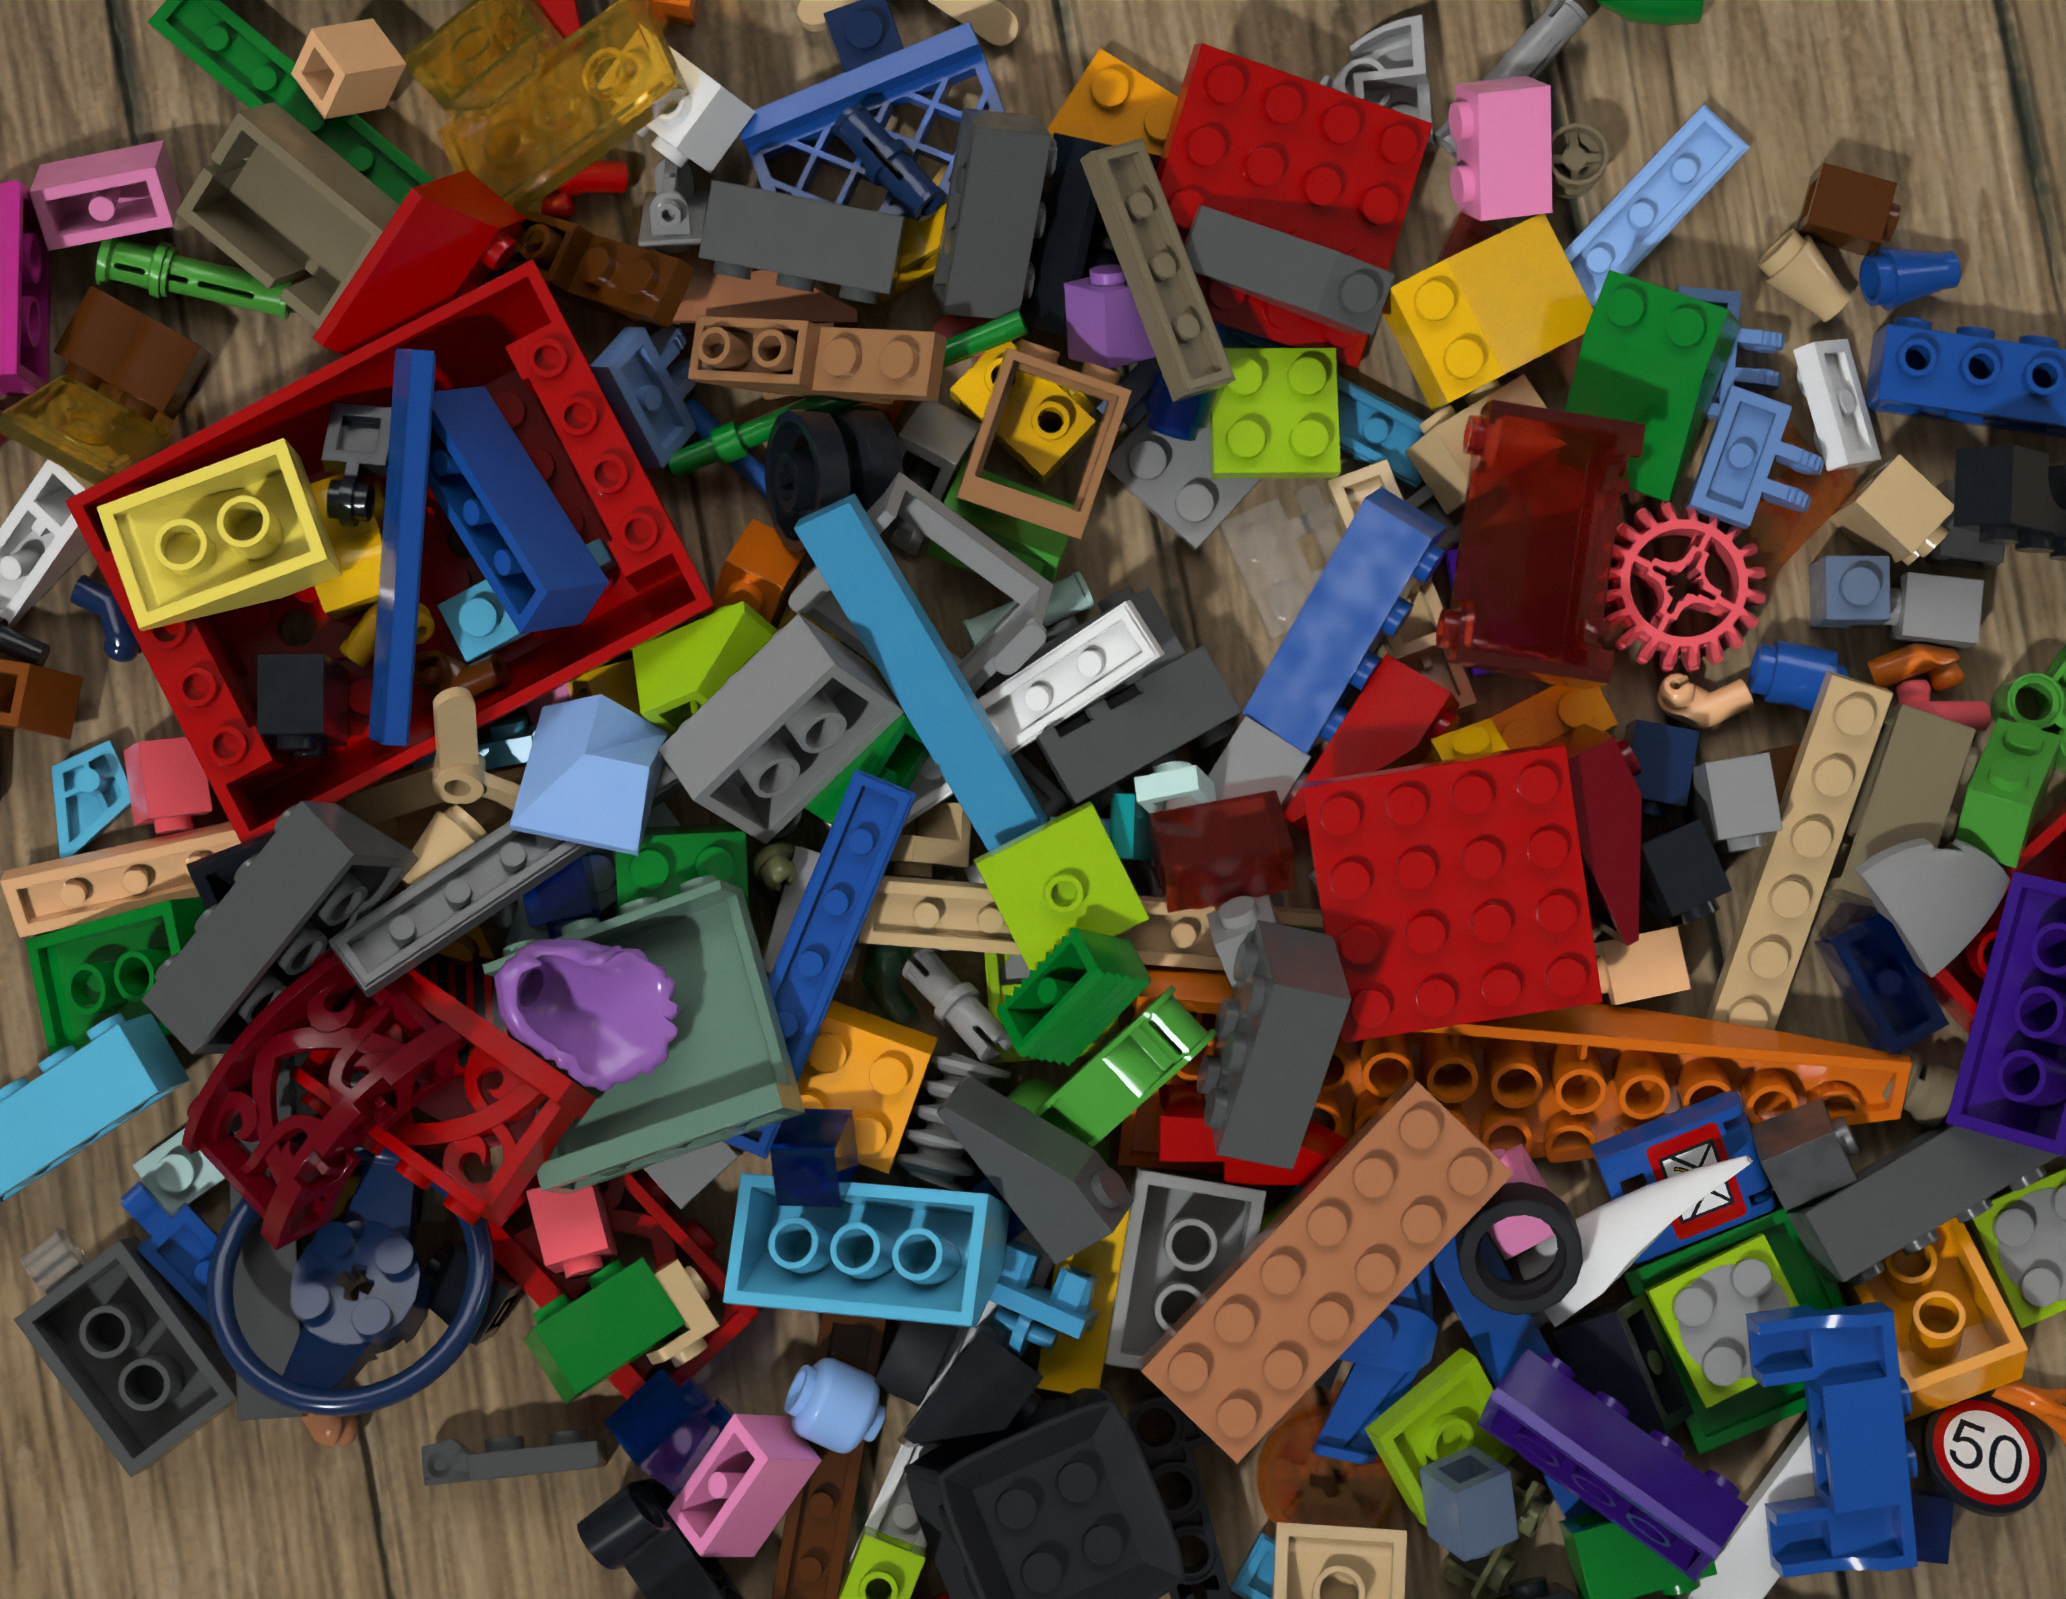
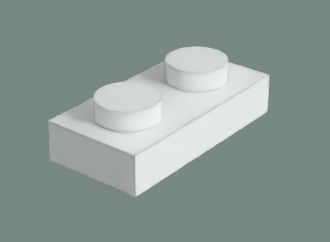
M1848 339L1816 341L1793 349L1798 366L1797 382L1801 392L1807 398L1815 426V446L1819 454L1824 458L1827 471L1861 467L1882 460Z

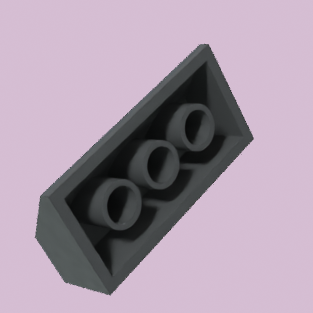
M301 800L299 804L293 805L279 817L274 826L275 834L260 853L247 859L238 868L234 876L236 883L220 903L211 906L198 918L194 926L196 933L179 953L168 958L158 968L155 974L156 982L143 997V1003L191 1054H225L243 1030L267 1005L299 977L309 971L310 966L318 956L332 949L328 940L380 907L419 858L407 847L335 803Z

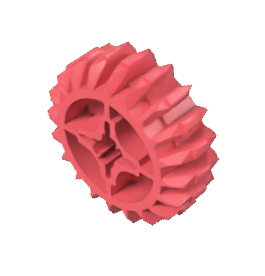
M1664 501L1658 505V523L1651 512L1646 508H1642L1634 514L1638 531L1623 522L1614 529L1616 538L1624 548L1616 544L1605 543L1599 553L1605 560L1615 566L1597 567L1592 575V578L1599 583L1611 584V590L1601 591L1595 594L1592 599L1595 606L1613 605L1615 612L1602 619L1600 625L1604 630H1607L1621 623L1626 632L1617 638L1615 646L1619 650L1625 649L1634 640H1637L1641 643L1636 653L1635 660L1641 665L1646 664L1653 657L1655 650L1660 651V670L1669 672L1674 669L1678 653H1680L1682 664L1686 671L1693 672L1700 668V650L1706 660L1715 665L1724 660L1720 642L1732 650H1737L1744 644L1743 637L1735 626L1752 630L1757 626L1759 620L1753 613L1743 607L1744 605L1759 606L1766 599V595L1761 591L1748 589V583L1761 580L1766 574L1763 567L1756 566L1746 569L1744 560L1757 553L1758 548L1755 543H1750L1738 550L1732 540L1741 534L1743 529L1740 526L1731 525L1724 532H1721L1717 529L1720 523L1718 517L1705 516L1703 522L1698 521L1699 512L1696 509L1685 508L1687 503L1684 504L1680 519H1678L1672 502L1667 503ZM1680 537L1691 540L1687 549L1681 553L1676 562L1669 563L1656 557L1650 561L1638 555L1647 543L1656 539ZM1707 551L1717 559L1723 570L1727 586L1726 599L1721 597L1722 591L1710 584L1705 576L1704 567L1709 556ZM1689 566L1684 576L1688 578L1690 583L1684 587H1692V594H1686L1669 607L1673 597L1670 596L1667 590L1673 586H1666L1665 580H1670ZM1631 574L1638 577L1636 582L1647 588L1653 597L1654 605L1649 617L1650 623L1642 617L1633 601L1630 589ZM1684 610L1694 611L1701 615L1708 612L1719 618L1708 632L1701 635L1679 637L1666 634L1671 623L1676 621L1681 611Z

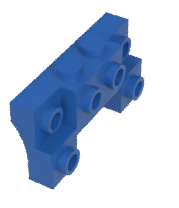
M1880 1301L1818 1311L1810 1305L1747 1313L1746 1323L1752 1378L1762 1387L1804 1381L1815 1496L1765 1503L1771 1567L1782 1578L1832 1571H1892L1918 1567L1910 1480L1917 1478L1918 1466L1914 1448L1910 1441L1906 1440L1904 1417L1910 1416L1912 1404L1908 1385L1905 1379L1900 1377L1894 1311Z

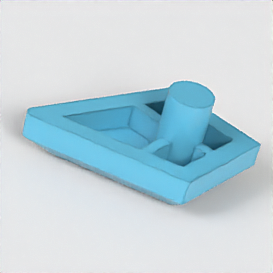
M108 740L51 766L60 858L78 855L131 806L126 769L112 740Z

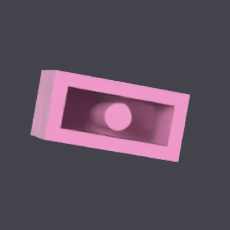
M1528 76L1455 84V102L1450 105L1448 122L1450 133L1457 146V166H1454L1451 170L1450 189L1454 202L1458 204V210L1479 221L1553 213L1551 85Z
M164 140L41 164L29 190L48 251L174 226L177 216L176 212L182 200Z
M734 1414L667 1512L700 1557H754L822 1460L806 1439L794 1433L788 1416Z

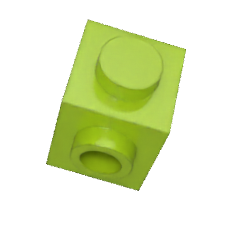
M865 1525L837 1599H910L926 1559L925 1548Z

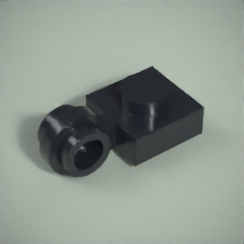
M332 403L321 461L326 472L344 473L342 480H331L327 492L328 517L339 519L341 526L357 527L360 521L370 522L375 506V489L373 483L363 482L364 475L387 477L391 407Z

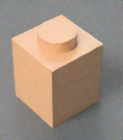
M371 18L311 28L291 74L324 119L386 108L407 63L375 20Z
M1677 926L1639 933V940L1629 946L1624 945L1617 939L1594 943L1601 993L1604 996L1606 1005H1619L1691 989Z

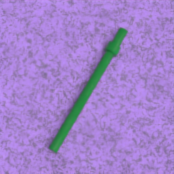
M1019 310L947 339L943 369L1027 335L1028 329ZM805 397L740 425L736 420L711 429V437L674 452L668 464L676 478L720 460L724 465L749 456V448L768 441L770 430L778 415L787 410L818 408L831 414L841 407H851L861 402Z

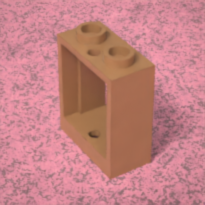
M1023 340L1020 351L1010 348L1005 350L956 497L1081 540L1132 390L1118 386L1122 375L1118 372L1089 362H1084L1081 373L1057 365L1059 352ZM1016 371L1107 401L1071 508L980 478Z

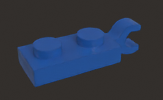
M138 1181L120 1198L122 1200L120 1204L150 1234L137 1246V1250L211 1325L206 1296L207 1273L218 1234L187 1202L183 1203L173 1214H170L158 1198L141 1181Z

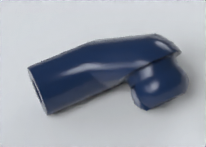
M82 575L75 584L70 602L100 616L104 636L106 637L103 645L104 651L111 659L118 662H128L135 659L140 646L109 585L87 575Z

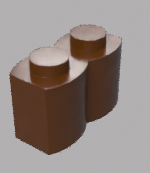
M90 286L53 351L68 362L63 371L65 375L96 392L102 382L123 392L118 404L150 422L153 421L157 412L172 420L175 419L211 356L199 344L93 286Z

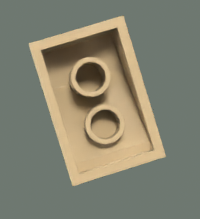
M1277 1522L1271 1599H1405L1407 1530Z

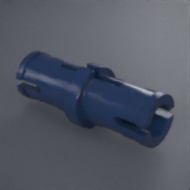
M861 103L852 105L838 117L833 125V133L841 138L867 166L865 172L867 177L876 186L884 185L910 212L914 220L917 222L924 221L942 206L946 199L944 190L938 187L912 159L913 151L902 139L894 140L868 113V109ZM875 147H877L881 154L887 160H889L895 166V168L903 175V179L899 175V173L890 164H888V162L876 151Z

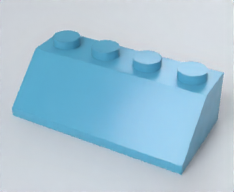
M741 1173L723 1303L976 1328L1003 1271L1011 1207L990 1194Z

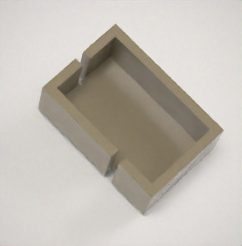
M275 102L239 111L210 156L217 164L202 169L176 213L268 289L304 277L307 271L314 277L285 287L279 298L318 330L400 205Z
M1900 704L1887 710L1845 832L1855 835L1853 844L1840 843L1822 897L1885 918L1877 911L1854 868L1877 853L1910 840L1925 838L1932 843L1934 849L1937 848L1938 844L1945 846L1948 843L1958 816V810L1951 808L1958 783L1965 785L1968 782L1978 757V749L1971 746L1976 729L1905 704Z

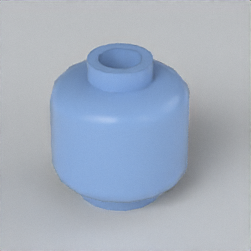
M823 1358L813 1366H802L791 1383L784 1405L785 1413L791 1415V1426L797 1436L842 1454L851 1452L862 1440L872 1442L879 1433L886 1415V1406L879 1403L880 1388L875 1383V1377L834 1358Z

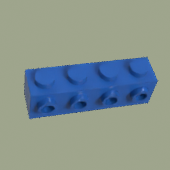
M1911 317L1896 318L1893 325L1887 324L1873 335L1865 394L1868 410L2066 438V349L2057 348L2058 341L2056 339L2027 335L2019 337V342L1995 339V331L1973 326L1958 327L1956 334L1932 330V322Z
M485 386L434 391L427 485L520 634L582 624L609 584V581Z
M1383 487L1365 497L1242 714L1305 754H1308L1323 739L1330 742L1350 711L1343 705L1354 687L1363 691L1381 663L1382 658L1374 652L1385 633L1394 638L1410 615L1414 605L1405 599L1416 580L1425 584L1440 564L1445 550L1437 546L1447 527Z

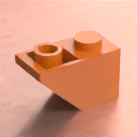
M752 519L725 559L712 595L715 607L707 610L705 617L711 615L722 606L734 605L744 601L776 628L788 603L790 594L795 587L808 552H794L784 546L774 528Z

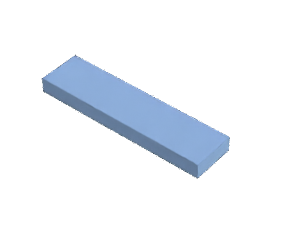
M1703 105L1564 251L1593 310L1608 271L1612 270L1629 276L1750 148L1707 106Z

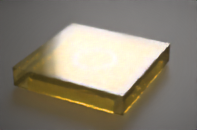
M65 374L2 411L0 417L1 434L94 485L168 447L172 437L167 430Z

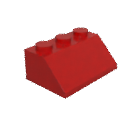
M469 170L412 187L312 339L324 348L348 355L480 287L491 270L494 272L499 270L514 254L519 242L513 237L526 218Z

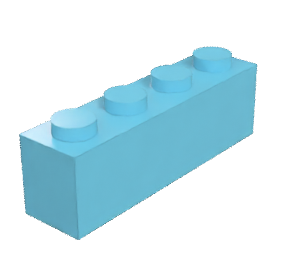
M122 1013L105 1019L86 1032L91 1040L89 1044L76 1051L73 1045L59 1050L38 1064L43 1074L30 1083L26 1077H22L0 1089V1204L190 1081L189 1076L151 1013L128 1021L125 1020Z

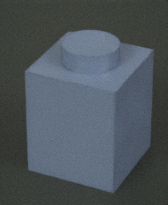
M1824 556L1809 565L1810 628H1874L1891 620L1890 556Z
M1474 1445L1419 1468L1428 1536L1462 1561L1466 1562L1471 1559L1485 1557L1492 1553L1494 1549L1519 1539L1510 1469Z

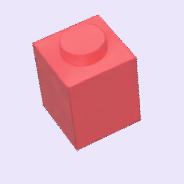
M187 737L141 741L123 750L134 826L154 824L155 834L178 833L195 829L193 819H198L213 811L208 778Z
M600 1183L570 1194L541 1191L540 1187L526 1190L545 1267L554 1273L564 1271L566 1279H576L597 1273L604 1268L602 1260L618 1256Z

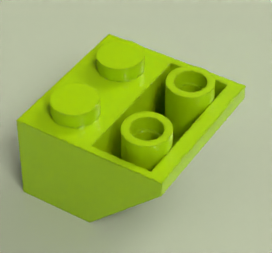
M741 601L734 605L722 606L709 616L681 628L671 629L657 636V638L632 649L640 714L651 723L669 732L671 737L684 721L692 717L724 686L725 682L733 674L737 673L771 640L778 629L747 603Z

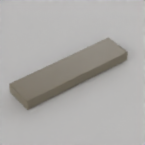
M1143 138L1089 152L1080 159V162L1172 401L1176 402L1212 391L1235 381L1233 371Z

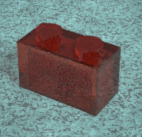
M1276 790L1149 813L1152 856L1168 913L1187 909H1203L1214 904L1227 902L1239 896L1262 897L1267 894L1271 896L1278 892L1295 889L1294 847Z

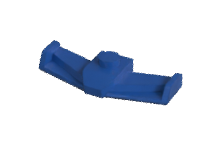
M1431 1261L1338 1358L1339 1360L1353 1362V1365L1317 1437L1314 1438L1311 1445L1312 1453L1357 1464L1374 1463L1378 1452L1364 1428L1410 1391L1420 1369L1430 1363L1432 1359L1438 1327L1433 1321Z

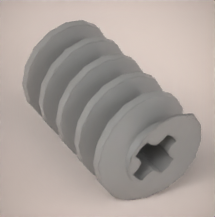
M952 1052L951 1056H932L929 1063L944 1075L943 1079L923 1081L921 1084V1088L935 1099L934 1104L913 1106L912 1112L926 1123L925 1129H905L903 1136L918 1148L917 1152L896 1154L894 1160L907 1170L910 1175L953 1191L968 1192L955 1181V1177L974 1176L978 1168L963 1156L964 1152L967 1151L936 1112L959 1082L968 1076L1000 1093L989 1083L990 1079L1010 1078L1012 1073Z

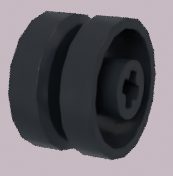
M873 406L841 407L831 414L817 408L787 410L778 415L770 430L765 454V486L772 522L776 533L785 547L794 552H808L794 530L799 519L854 493L867 512L885 493L898 472L903 473L901 450L892 424L882 410ZM899 515L880 534L885 544L889 543L898 528Z

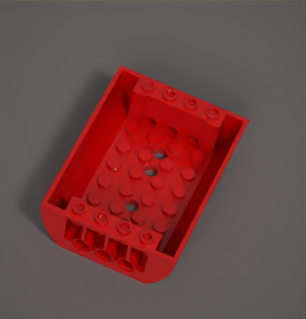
M533 259L65 500L241 843L274 831L275 823L279 817L293 805L299 804L301 800L336 804L436 752L433 701L436 696L422 689L413 681L409 743L406 746L383 745L369 739L374 655L367 665L362 667L354 663L339 650L341 644L364 614L357 617L345 616L334 620L325 614L315 586L280 599L141 631L138 628L97 507L285 438L301 457L310 484L341 474L326 472L321 461L332 403L392 407L395 349L434 351V355H436L434 391L485 386L585 545L601 538L602 541L607 543L617 562V566L604 572L609 584L582 624L531 632L493 652L500 655L506 663L509 681L473 697L476 706L477 730L715 607L709 591L659 494L590 368L591 364ZM369 476L371 482L380 479L386 489L387 477ZM427 485L419 603L429 609L435 623V629L432 637L427 642L416 645L415 654L424 650H437L470 664L463 657L437 605L486 580L473 557L460 558L453 553L451 538L456 530ZM295 612H307L315 623L313 637L305 645L298 647L288 645L282 635V626L285 619ZM324 654L348 670V747H329V757L294 758L290 757V752L276 750V743L257 734L258 655Z

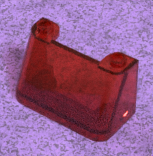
M1491 400L1484 404L1479 416L1470 415L1468 417L1463 436V453L1471 455L1451 604L1450 610L1442 609L1436 630L1437 648L1445 649L1447 662L1583 690L1610 684L1614 651L1602 650V645L1597 643V638L1608 635L1611 621H1605L1603 618L1620 496L1628 493L1630 480L1618 477L1625 475L1628 457H1641L1645 424Z

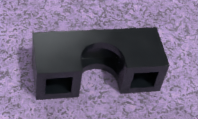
M2015 444L1957 449L1953 527L1978 532L1980 543L1995 545L2015 544V551L2026 553L2049 552V559L2066 561V465L2049 466L2048 453Z

